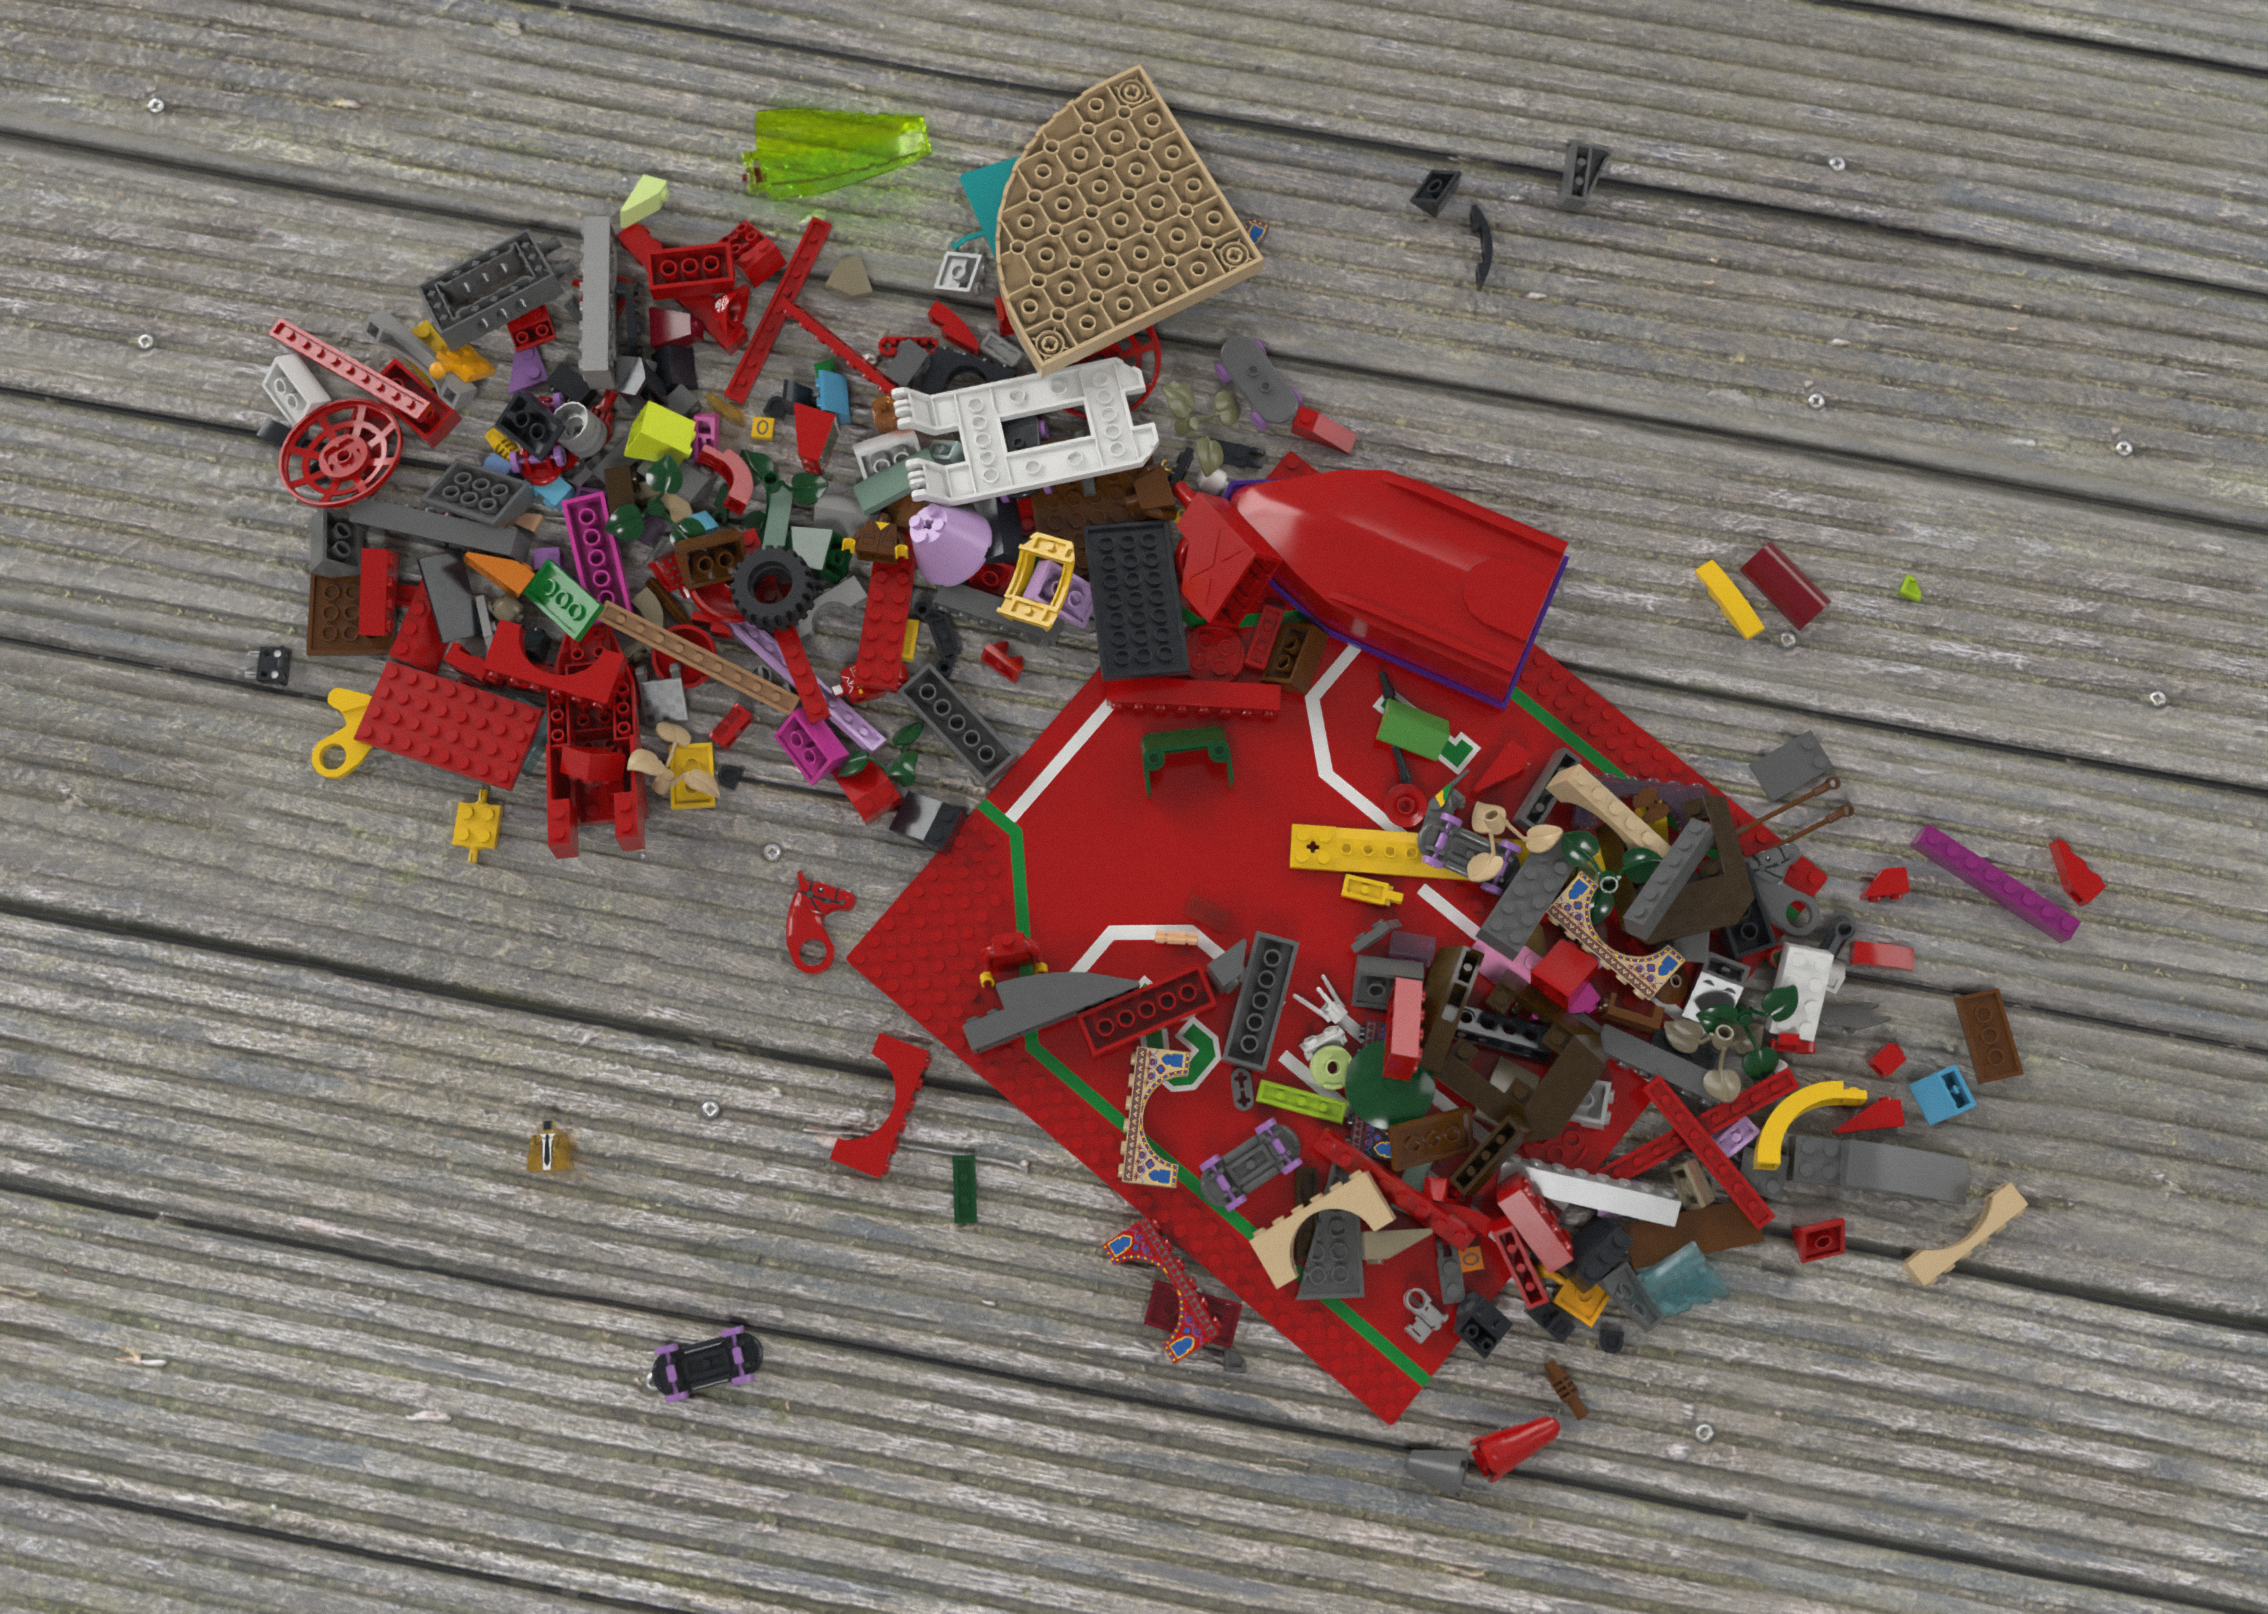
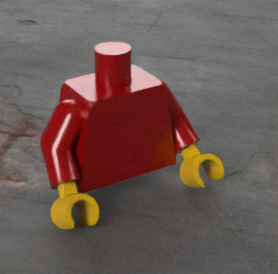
M1006 932L1002 935L992 936L990 944L985 946L980 952L981 971L983 973H981L979 978L982 987L984 988V982L990 980L991 987L994 986L991 970L997 971L1032 965L1034 963L1036 964L1034 967L1035 975L1039 974L1038 972L1040 971L1048 973L1047 965L1042 962L1043 957L1038 942L1026 938L1023 932Z

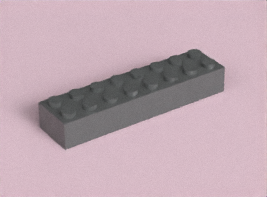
M372 496L353 503L349 517L351 523L367 533L455 552L461 551V553L465 554L471 552L514 560L520 564L522 562L526 563L532 543L525 537L524 533L518 532V528L505 525V528L494 527L467 517L460 519L457 518V515L448 512L441 515L437 514V511L425 508L422 511L410 504H404L403 507L387 499L384 502H380Z

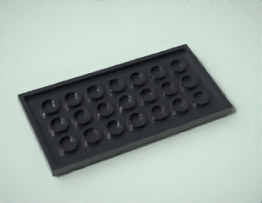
M1168 520L1083 526L1082 531L1102 681L1190 674Z

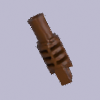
M1554 1359L1543 1364L1549 1374L1546 1378L1564 1404H1568L1577 1421L1587 1416L1590 1412L1579 1398V1390L1565 1368H1559Z

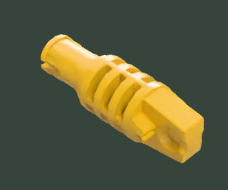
M491 428L484 435L493 450L508 462H510V452L518 451L520 453L519 448L495 428Z

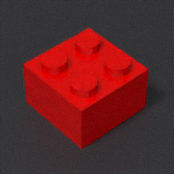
M563 746L560 773L567 774L569 779L582 780V783L595 784L596 781H600L602 784H613V781H623L626 755L600 747Z

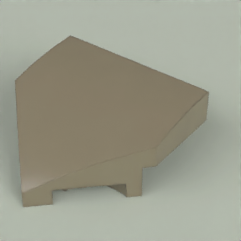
M860 255L840 259L824 286L829 291L832 289L842 295L846 301L849 297L852 299L871 296L873 292Z

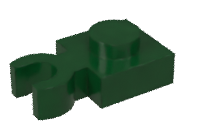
M721 485L714 502V506L718 509L712 513V518L716 522L718 516H724L722 523L727 525L729 522L728 512H735L722 506L728 494V487Z

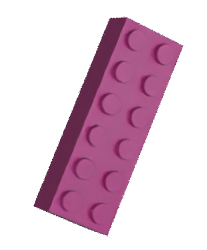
M604 491L561 501L580 585L602 605L608 600L635 614L618 537L605 531L606 523L610 517L608 496ZM596 619L592 625H600L605 623Z

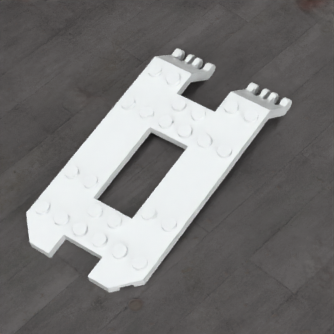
M1113 357L1064 367L1044 378L1035 373L933 395L906 387L891 390L892 399L897 400L893 403L895 416L900 418L897 420L898 429L911 428L933 436L959 431L965 456L964 462L945 466L921 458L907 460L905 462L906 470H920L908 474L910 488H926L914 490L911 493L912 500L915 502L926 500L951 507L1143 467L1159 446V439L1154 422L1133 427L1126 396L1146 392L1141 370L1135 366L1130 367L1124 364L1123 360ZM1084 405L1091 433L1090 436L1007 452L1001 422Z

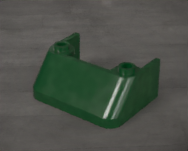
M1209 726L1144 735L1140 741V752L1146 799H1151L1149 772L1157 771L1163 767L1165 762L1164 755L1208 750V756L1213 762L1225 763L1228 790H1232L1234 776L1230 748L1225 731L1219 726Z

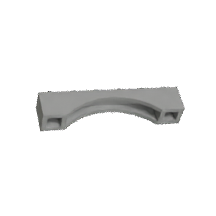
M387 311L368 315L362 333L378 346L398 353L418 366L433 382L438 397L453 410L471 405L477 387L471 382L465 383L452 371L446 373L442 379L433 378L429 373V367L432 363L441 361L436 358L437 354Z

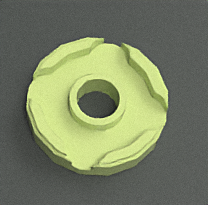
M1335 1045L1321 1047L1315 1052L1310 1062V1073L1313 1080L1322 1088L1330 1090L1341 1089L1344 1087L1346 1071L1352 1057L1343 1047ZM1331 1061H1334L1337 1064V1070L1330 1074L1327 1066Z

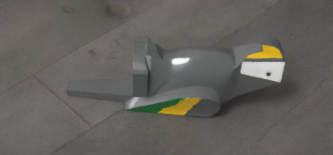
M1468 769L1429 801L1422 827L1430 821L1440 820L1442 812L1453 815L1456 809H1463L1465 807V797L1453 788L1470 772Z

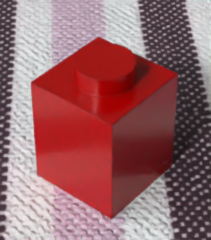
M1888 1043L1883 1045L1866 1063L1882 1079L1890 1076L1907 1058L1903 1055L1904 1052L1898 1045Z

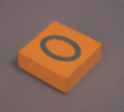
M1480 1246L1467 1248L1464 1252L1457 1250L1462 1272L1484 1269Z

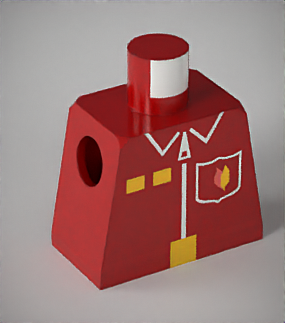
M857 662L841 670L839 675L841 683L831 687L835 699L847 695L851 704L881 699L885 697L886 690L854 687L853 681Z

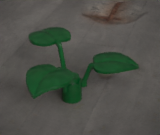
M742 449L740 457L750 470L753 486L758 485L762 481L766 490V513L764 514L762 511L749 513L743 522L744 532L755 528L760 542L763 544L770 506L771 493L778 492L781 486L788 491H793L792 496L797 503L807 506L816 503L829 487V483L818 475L803 472L792 477V487H790L784 480H780L779 475L773 471L774 465L768 456Z
M665 454L661 459L652 464L646 473V483L649 488L655 492H660V494L647 499L646 509L643 510L644 512L641 515L638 507L635 505L625 504L620 506L611 514L605 526L607 533L622 540L632 541L639 538L644 532L645 524L641 519L647 513H650L655 517L662 515L675 528L669 536L672 545L676 541L706 535L705 528L699 520L684 518L678 526L664 512L665 505L660 498L664 496L665 492L676 494L683 483L682 473L678 464L668 454Z
M923 721L908 724L895 733L892 743L895 746L899 745L901 754L887 766L872 756H868V750H859L850 754L842 762L837 773L838 778L859 773L866 767L868 761H871L885 770L888 776L896 777L902 787L911 785L916 780L915 766L918 754L914 750L905 752L904 746L910 745L918 739L924 727Z
M1583 830L1565 832L1561 839L1563 855L1570 864L1583 867L1590 860L1598 872L1600 887L1598 891L1595 890L1590 904L1593 926L1602 922L1613 910L1614 897L1612 893L1617 890L1618 880L1621 879L1624 871H1626V876L1630 881L1644 883L1650 879L1663 860L1658 853L1651 849L1634 847L1622 855V862L1625 866L1619 870L1618 874H1615L1610 870L1601 871L1592 857L1599 851V841L1591 832Z
M1792 984L1769 991L1761 1002L1762 1009L1765 1012L1755 1010L1753 1007L1747 1008L1744 1003L1737 1002L1735 1007L1729 1004H1722L1706 1008L1696 1013V1017L1708 1035L1710 1032L1715 1033L1719 1025H1728L1732 1029L1733 1024L1742 1026L1755 1051H1749L1744 1054L1742 1059L1743 1070L1751 1079L1761 1081L1775 1070L1779 1057L1777 1052L1771 1047L1759 1049L1748 1028L1753 1019L1752 1014L1763 1017L1771 1016L1775 1022L1788 1019L1797 1008L1798 990Z

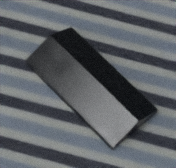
M999 496L973 502L974 510L985 517L992 531L991 548L988 547L984 556L986 559L984 564L1018 562L1020 552L1018 547L1020 544L1023 545L1016 499L1011 498L1010 502L1003 503Z

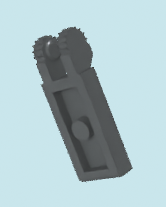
M1441 1239L1435 1240L1436 1264L1442 1303L1462 1302L1465 1298V1290L1457 1248L1449 1243L1451 1256L1443 1257V1243Z

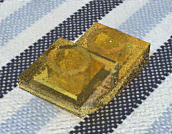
M711 392L704 396L708 406L716 414H720L722 419L741 428L746 426L743 421L745 415L738 406L734 408L731 403L725 405L719 396L715 398Z

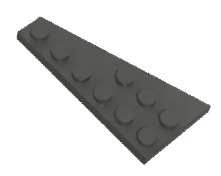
M1333 1161L1323 1196L1330 1193L1331 1190L1329 1188L1341 1181L1344 1185L1350 1181L1348 1176L1351 1174ZM1343 1209L1319 1211L1296 1300L1364 1297L1360 1217Z

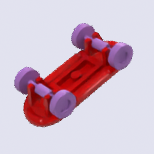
M561 392L554 393L553 398H538L553 414L557 408L565 404L564 396ZM556 442L545 460L540 462L520 445V453L518 451L510 452L509 460L514 473L521 472L525 480L532 485L546 486L556 481L560 476L563 466L566 465V454L563 445Z

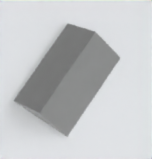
M823 494L818 499L814 508V528L831 529L844 538H851L860 528L865 526L867 521L877 522L878 515L883 512V508L865 516L858 499Z

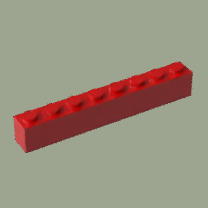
M636 222L624 228L616 235V238L622 248L647 272L646 251L663 249L664 245L658 238L653 239L649 235L651 233L644 224L639 225ZM713 294L673 298L688 314L703 321L704 330L730 356L749 341L746 334L748 330L743 324L739 326L731 337H727L723 333L721 323L714 318L712 313L713 305L717 299Z
M1164 678L1108 681L1106 703L1107 706H1111V709L1121 710L1124 707H1132L1136 711L1153 708L1156 712H1166L1167 709H1172L1177 713H1188V710L1197 711L1198 714L1219 712V715L1228 716L1232 715V713H1240L1244 717L1262 714V717L1273 718L1275 715H1279L1281 685Z

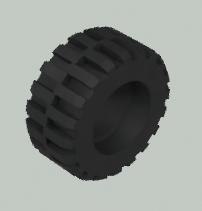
M766 545V549L756 548L754 549L755 553L752 555L747 553L743 557L745 560L742 563H737L735 566L737 572H733L731 576L733 583L730 584V592L732 593L733 603L750 625H755L757 629L762 631L766 628L768 632H776V629L779 628L783 632L787 631V627L790 625L793 628L798 626V621L801 618L805 620L809 616L807 611H812L815 605L812 600L817 599V591L815 590L817 584L806 561L802 556H798L796 551L792 549L787 551L785 546L778 545L777 549H775L773 545ZM773 574H785L792 578V588L783 600L774 604H763L756 600V589L766 577Z

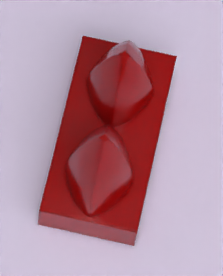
M1008 641L998 642L993 645L988 643L983 649L980 660L1015 684L1019 680L1024 668L1023 656L1008 657Z

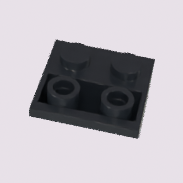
M638 357L617 392L638 414L648 401L667 408L669 401L665 383L642 358Z
M1471 1289L1457 1307L1454 1332L1486 1360L1512 1327L1513 1323L1484 1296Z

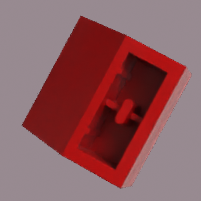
M545 304L506 323L517 353L557 340L556 329Z

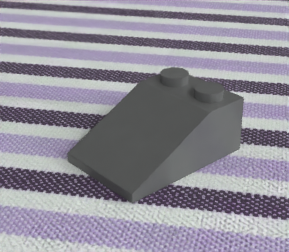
M1811 729L1749 765L1771 803L1834 767Z

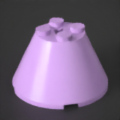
M932 503L920 510L909 520L910 536L918 570L931 584L943 585L945 587L960 584L972 577L986 560L984 556L988 547L991 548L992 531L988 521L979 512L968 508L937 506Z

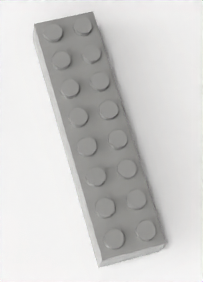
M610 216L584 217V225H581V236L584 238V244L580 245L581 256L584 257V262L580 263L581 276H583V282H580V293L583 295V301H580L579 308L580 313L583 314V320L579 321V330L582 334V340H579V351L582 353V359H579L578 362L579 372L583 373V380L587 382L590 389H615L616 232Z

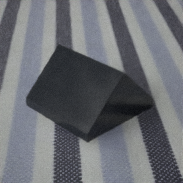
M1432 169L1409 201L1436 219L1457 190L1462 173L1460 171Z
M666 344L651 354L652 361L657 363L655 373L665 383L667 394L672 393L680 384L684 385L688 390L698 389L693 349Z

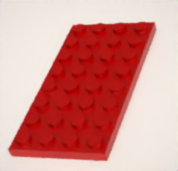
M388 660L354 736V740L512 792L545 711Z

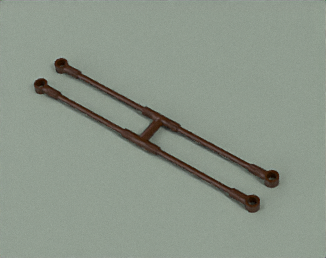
M1829 777L1825 783L1812 789L1811 792L1747 825L1736 828L1737 837L1813 796L1817 797L1829 790L1838 789L1841 785L1839 778ZM1831 780L1835 781L1834 787L1830 785ZM1850 804L1841 805L1839 810L1826 816L1820 822L1765 850L1789 844L1827 823L1831 824L1843 817H1850L1854 814V807ZM1845 807H1847V808L1849 809V813H1848V814H1845V813H1844V808H1845ZM1715 841L1709 850L1716 849Z

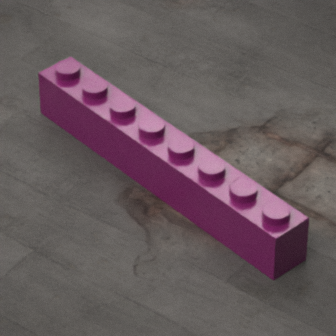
M1930 824L1919 830L1909 846L2059 943L2071 940L2081 923L2074 916Z

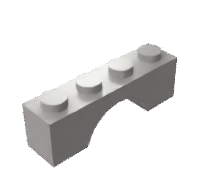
M855 576L843 578L839 585L832 589L824 590L820 594L821 596L812 600L815 604L813 610H808L807 614L809 616L805 620L801 618L798 621L799 625L795 627L802 644L816 636V620L825 610L839 607L853 613L866 605L867 594Z

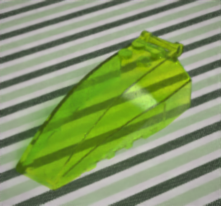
M792 107L756 110L754 122L756 151L743 152L740 157L741 162L745 166L748 194L756 195L764 192L769 200L811 197L877 177L931 155V147L923 115L881 112L878 114H864V111L847 113L843 112V110L831 112L822 111L819 108ZM752 161H758L762 183H756Z

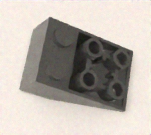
M1708 951V963H1699L1681 1016L1700 1023L1696 1013L1706 1008L1722 1004H1729L1735 1007L1751 967Z

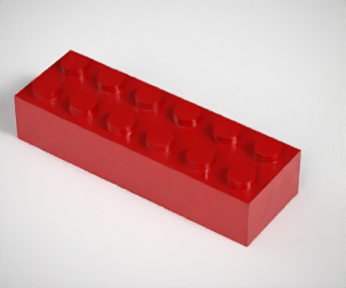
M1199 963L1079 1013L1076 1017L1094 1059L1217 1007V1002Z

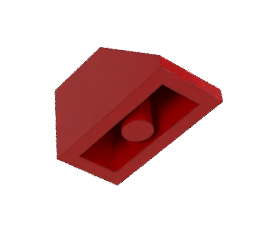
M1425 1176L1423 1195L1433 1202L1456 1204L1471 1208L1472 1195L1464 1196L1447 1178Z

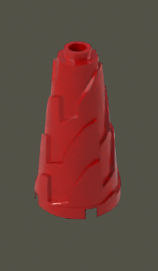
M1543 1416L1525 1424L1494 1431L1482 1437L1478 1436L1470 1440V1446L1476 1445V1449L1471 1452L1484 1477L1490 1475L1491 1478L1488 1479V1482L1494 1483L1502 1479L1503 1475L1513 1470L1516 1465L1529 1458L1537 1450L1554 1441L1555 1437H1558V1431L1561 1428L1555 1418L1551 1419L1549 1416Z

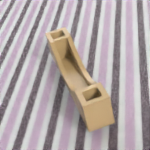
M2003 1183L1986 1196L1984 1208L1978 1222L1963 1239L1951 1246L1938 1250H1917L1900 1265L1917 1286L1926 1285L1929 1287L1938 1280L1937 1276L1940 1273H1947L1955 1267L1954 1263L1958 1259L1963 1260L1973 1253L1972 1248L1976 1245L1982 1246L1988 1242L1990 1234L1994 1231L1998 1233L2007 1226L2006 1222L2008 1220L2020 1217L2028 1203L2012 1183Z

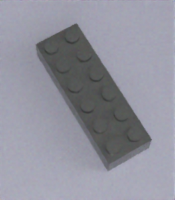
M930 662L897 690L902 701L986 789L1018 761L1017 754Z
M1562 836L1548 851L1542 853L1531 852L1475 936L1511 961L1519 954L1575 868L1563 855L1561 848Z
M1256 931L1221 1062L1262 1074L1265 1073L1300 942Z

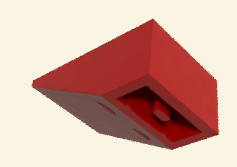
M747 220L740 223L734 230L717 242H730L734 253L735 269L754 288H757L787 264L777 245Z

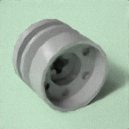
M568 402L556 409L554 415L566 426L557 442L562 444L572 454L582 458L592 456L602 448L607 438V427L601 419L579 402Z

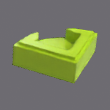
M1907 574L1898 594L1918 603L1921 599V590L1916 579Z

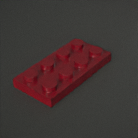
M1155 1280L1143 1324L1173 1332L1179 1317L1177 1292L1173 1284ZM1197 1291L1200 1297L1204 1296L1211 1308L1208 1311L1211 1316H1216L1223 1326L1220 1329L1223 1334L1210 1343L1231 1349L1243 1304Z

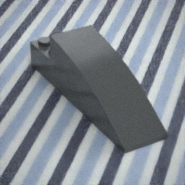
M1088 972L1044 973L1014 978L995 984L1004 1007L1003 1010L999 1008L992 1009L986 1012L987 1016L980 1019L978 1016L967 1019L966 1024L962 1026L973 1054L976 1055L1140 988V984L1136 980Z
M1802 1135L1789 1137V1162L1786 1173V1181L1966 1205L1969 1162L1967 1159L1853 1139L1839 1141Z

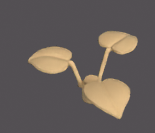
M660 722L656 726L657 735L663 740L673 743L665 766L653 752L645 749L635 750L628 760L627 770L640 771L655 776L651 788L658 794H666L670 786L675 787L684 778V782L693 789L718 799L720 797L716 780L705 771L692 769L690 773L684 772L674 780V773L668 767L677 744L687 747L691 741L690 734L679 725Z
M1477 801L1472 814V827L1478 834H1489L1491 854L1480 853L1469 861L1467 866L1468 879L1473 882L1486 881L1498 875L1502 870L1504 860L1500 856H1495L1496 849L1493 834H1501L1505 830V826L1522 841L1527 842V849L1533 853H1542L1551 849L1562 836L1563 830L1552 825H1537L1527 831V837H1525L1506 819L1507 814L1504 808Z

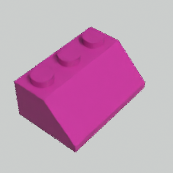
M804 707L794 710L774 735V738L811 786L838 768L849 755V752L824 720L811 725Z

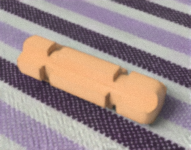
M1157 930L1155 942L1197 945L1198 934L1191 932L1186 934V932L1175 931L1165 933V931Z

